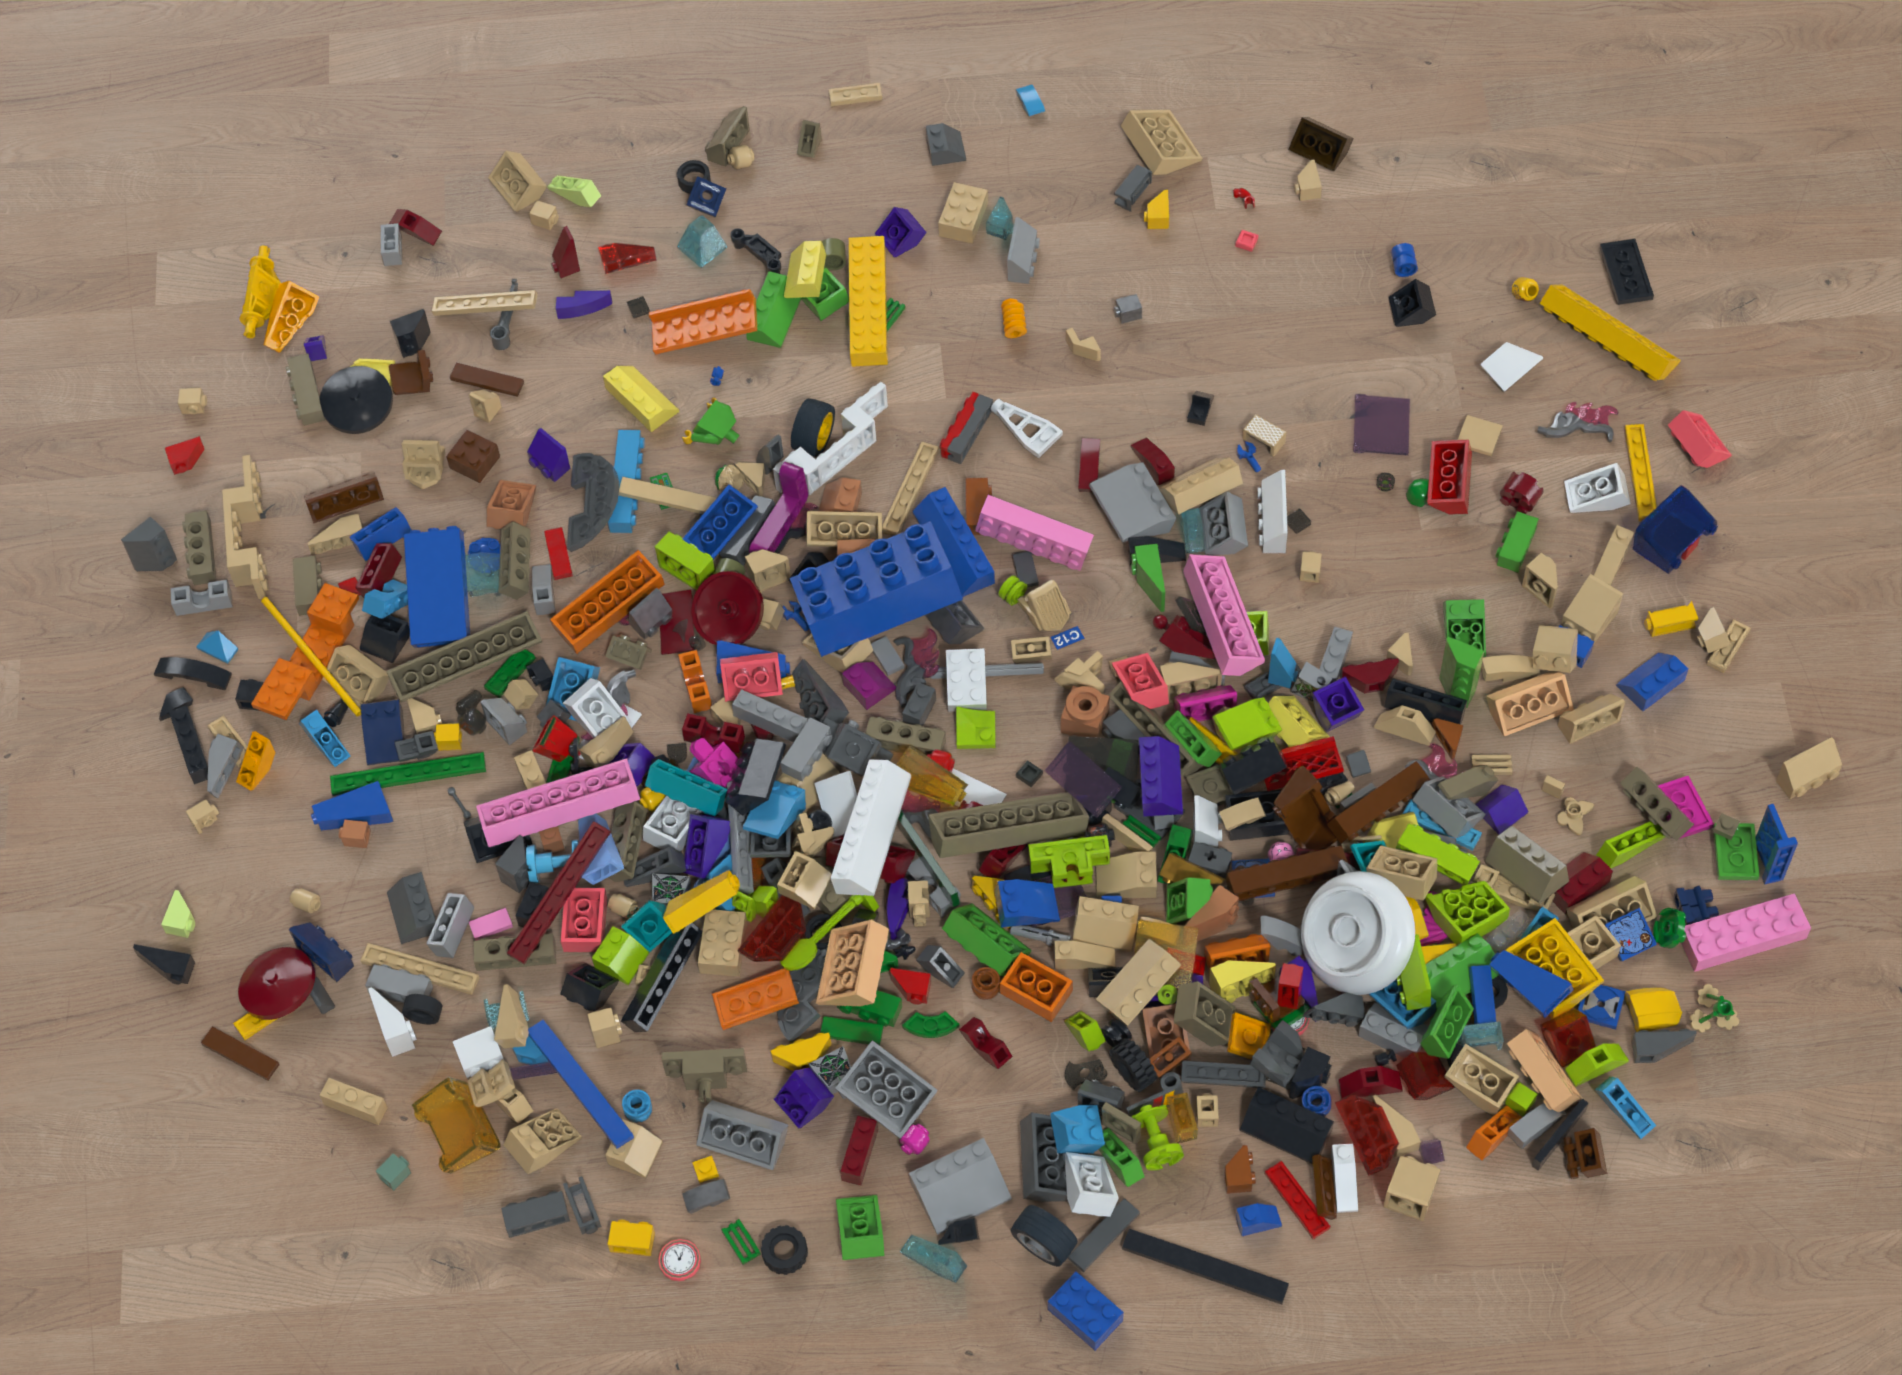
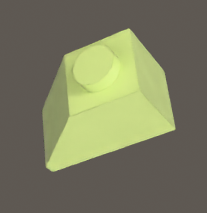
M175 890L161 925L167 934L188 938L190 932L195 928V920L180 892Z

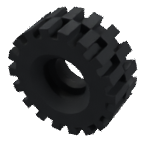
M1126 1038L1109 1051L1114 1067L1119 1071L1120 1076L1122 1075L1124 1081L1128 1082L1129 1086L1133 1087L1135 1091L1141 1092L1156 1081L1157 1073L1154 1070V1066L1150 1063V1059L1145 1056V1052L1141 1051L1138 1044L1136 1045L1133 1040L1131 1041L1129 1038Z

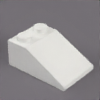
M1618 463L1564 481L1571 513L1615 510L1631 504L1625 474Z
M590 678L563 702V705L574 719L593 738L623 716L626 717L629 725H632V722L599 680Z
M666 796L643 826V841L661 850L670 846L681 852L687 844L690 814L702 815L703 811L688 807L685 803L672 800Z
M372 987L368 988L392 1057L415 1049L413 1041L417 1039L410 1021H405L403 1014Z
M1066 1152L1067 1199L1071 1211L1078 1214L1111 1217L1119 1197L1105 1158Z

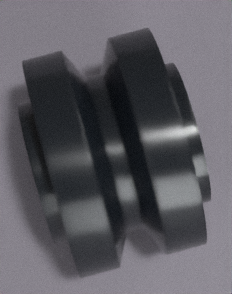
M1112 1018L1108 1022L1109 1026L1104 1025L1101 1028L1106 1042L1112 1047H1115L1126 1038L1132 1039L1129 1029L1116 1018Z

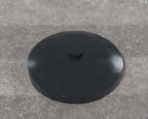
M352 366L336 372L327 380L320 394V404L324 418L334 429L347 434H361L375 429L385 421L392 409L393 393L387 379L377 370L366 366Z

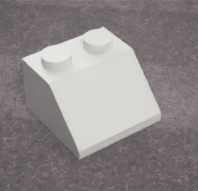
M1194 796V842L1206 843L1210 847L1218 848V841H1222V830H1218V824L1222 823L1221 815L1218 812V805L1203 797Z
M491 1026L453 1041L466 1078L472 1077L482 1068L485 1071L492 1069L503 1059L498 1043L494 1041L495 1035Z

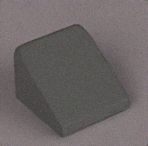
M1364 750L1346 756V764L1353 778L1371 773Z

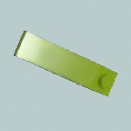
M1650 821L1606 840L1596 856L1600 857L1612 869L1628 861L1666 836L1660 831L1662 827L1659 824L1655 825Z

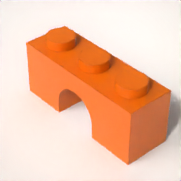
M697 650L678 654L693 713L710 710L712 706L706 681L704 680Z

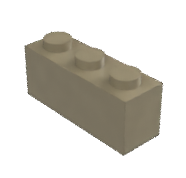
M315 556L293 559L295 606L299 616L307 615V611L323 587L322 578H319V574L322 573L321 563H317Z

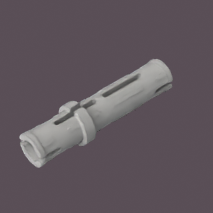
M1026 925L1012 926L1010 931L1011 935L1046 942V945L1050 946L1052 944L1055 945V941H1071L1072 938L1070 935L1055 933L1051 929L1047 931Z

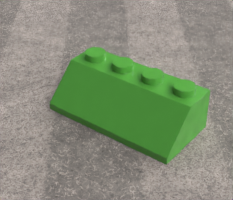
M768 272L756 300L757 331L747 333V340L778 348L782 347L801 301V298H784L786 275Z
M1448 636L1439 679L1446 694L1468 700L1466 708H1468L1477 689L1484 651Z
M974 904L952 910L942 928L948 937L958 941L963 949L973 953L978 961L996 970L1001 977L1006 975L1021 952L1028 956L1032 951L1003 927L1001 928L998 923Z
M1478 933L1425 964L1431 986V997L1436 1001V1010L1445 993L1454 985H1459L1465 995L1471 992L1469 967L1490 965L1495 953L1490 944ZM1491 969L1492 979H1494L1498 975Z

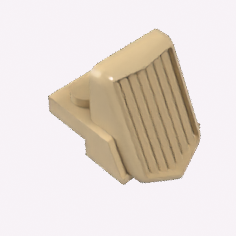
M403 440L404 461L402 465L405 479H408L412 484L421 489L437 484L441 480L445 447L440 446L439 441Z
M1050 580L1017 599L1018 604L1029 615V620L1039 631L1061 630L1068 621L1069 614H1071L1066 599L1062 596L1058 584L1054 580Z
M1097 651L1084 663L1077 658L1054 680L1060 686L1069 690L1073 686H1089L1104 694L1105 686L1097 678L1102 672L1103 656Z
M807 813L799 814L792 826L795 835L791 845L792 854L794 855L795 851L813 858L827 845V842L832 841L834 828L828 827L812 831L813 823L807 817Z

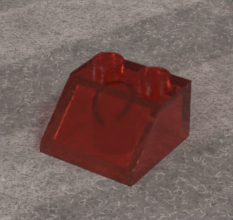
M1577 1009L1570 1010L1540 1025L1546 1045L1562 1068L1574 1062L1586 1051L1596 1047L1587 1016Z
M1412 1052L1396 1065L1400 1077L1406 1083L1408 1092L1414 1100H1428L1455 1088L1445 1078L1447 1071L1440 1058L1428 1055L1427 1052Z

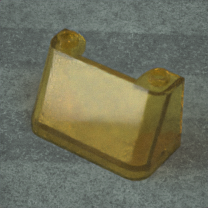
M447 1077L412 1104L416 1119L430 1125L443 1152V1155L439 1157V1167L445 1173H454L496 1152L501 1147L500 1141L483 1107H476L474 1105L469 1085L465 1081Z

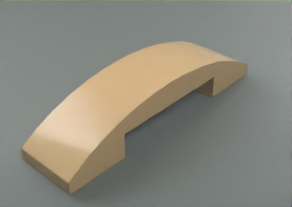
M1482 864L1473 879L1474 883L1486 881L1501 899L1535 911H1539L1542 906L1548 910L1555 897L1553 893L1539 904L1510 881L1500 876L1499 871Z

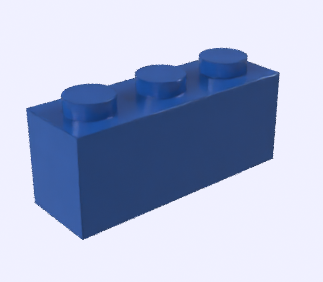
M395 507L349 538L358 554L367 561L376 543L393 544L399 539L404 538V534H409V531H412L405 516Z

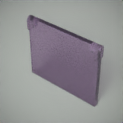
M1356 394L1353 452L1408 456L1410 399Z

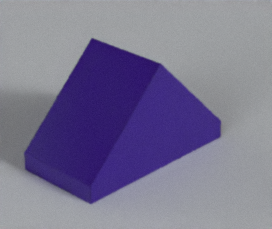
M324 335L305 339L304 347L311 361L327 359Z

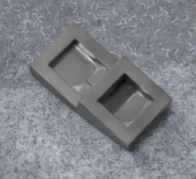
M724 1179L713 1181L682 1193L687 1211L690 1214L709 1205L714 1207L730 1199Z

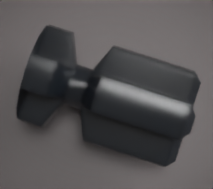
M1389 1050V1055L1385 1052L1375 1055L1377 1066L1389 1064L1390 1059L1393 1062L1397 1061L1393 1050Z

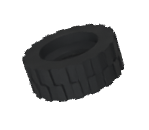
M788 1225L777 1226V1228H773L769 1233H766L764 1240H762L761 1253L764 1263L769 1267V1270L776 1272V1274L788 1275V1273H795L796 1270H800L802 1265L805 1264L806 1257H808V1247L801 1231ZM784 1240L790 1241L795 1247L793 1256L785 1260L779 1259L774 1253L776 1244Z

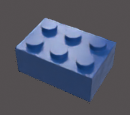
M1077 1272L1048 1300V1311L1095 1351L1123 1322L1124 1312Z

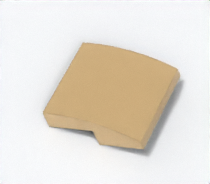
M1467 415L1458 440L1469 439L1472 451L1492 457L1503 425Z
M503 1059L488 1072L483 1068L480 1069L467 1081L476 1107L490 1104L515 1088L509 1065Z

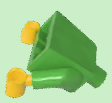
M712 398V404L706 403L708 410L695 426L694 433L692 434L690 430L684 432L688 437H682L685 444L701 442L719 445L726 438L734 444L740 435L732 430L736 419L731 407L718 402L716 398Z

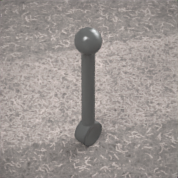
M450 787L448 794L453 796L463 811L464 818H470L471 813L465 809L455 794V788Z

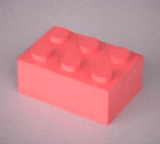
M574 888L563 907L561 945L564 952H596L603 942L607 911L605 888Z

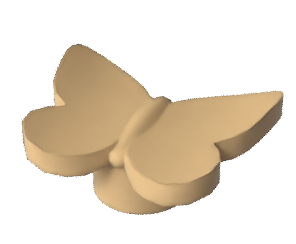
M1570 797L1565 800L1564 807L1566 810L1559 813L1557 822L1561 826L1568 825L1570 831L1580 836L1583 831V815L1589 813L1594 808V804L1586 801L1577 802L1574 798Z

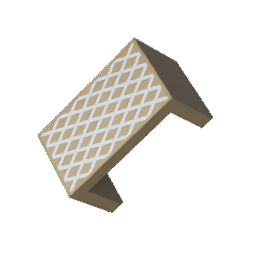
M1255 415L1243 429V439L1245 441L1250 436L1271 447L1270 455L1273 457L1286 442V431L1258 415Z

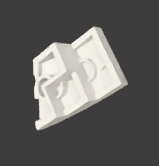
M1506 342L1483 361L1480 366L1505 392L1539 363L1543 357Z

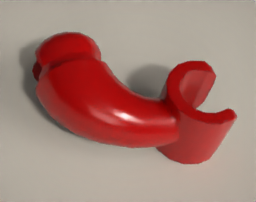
M1235 188L1233 190L1235 198H1244L1245 209H1247V204H1252L1253 208L1255 207V198L1251 196L1249 191L1244 188Z

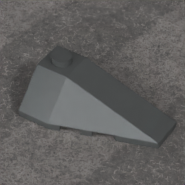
M802 659L792 674L796 692L800 693L801 702L799 705L800 709L804 711L805 718H812L823 723L825 718H828L837 724L842 723L849 714L843 701L805 659Z

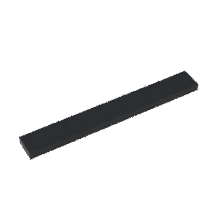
M1132 1229L1128 1230L1122 1246L1124 1251L1281 1305L1289 1287L1287 1282Z

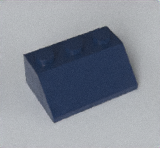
M309 922L293 926L289 929L296 947L304 952L309 959L334 981L338 982L354 967L351 960L353 958L346 949L342 951L335 939L326 937L325 931L317 925L315 927Z

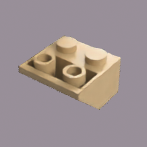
M795 851L777 884L779 894L815 909L831 880L832 874L814 859Z

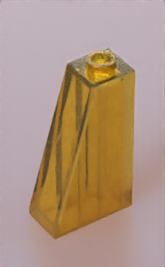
M911 745L896 764L911 774L907 789L909 791L952 807L957 801L961 803L967 794L965 792L968 786L967 783Z

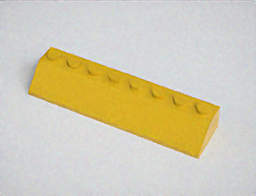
M1563 284L1550 285L1540 302L1544 306L1543 309L1545 311L1557 314L1559 320L1564 323H1571L1574 325L1573 329L1580 333L1585 332L1590 340L1602 343L1604 349L1609 352H1616L1618 358L1625 362L1627 360L1633 363L1632 367L1639 371L1647 372V376L1654 381L1664 380L1681 361Z

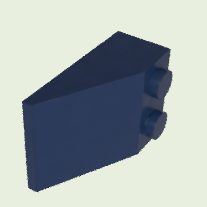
M391 700L361 704L367 765L398 762L399 759L394 743L405 740L403 709L400 701Z

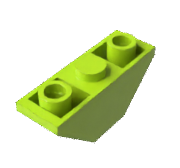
M1603 1043L1582 1054L1565 1068V1072L1576 1087L1628 1063L1629 1059L1619 1044Z

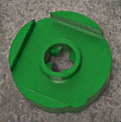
M1674 908L1663 909L1659 913V915H1662L1659 921L1655 920L1653 936L1655 941L1660 944V947L1671 949L1685 941L1686 915L1684 912Z

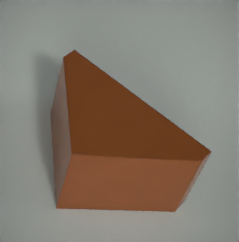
M1436 718L1433 720L1432 725L1436 731L1435 735L1449 757L1454 759L1462 736L1463 725Z

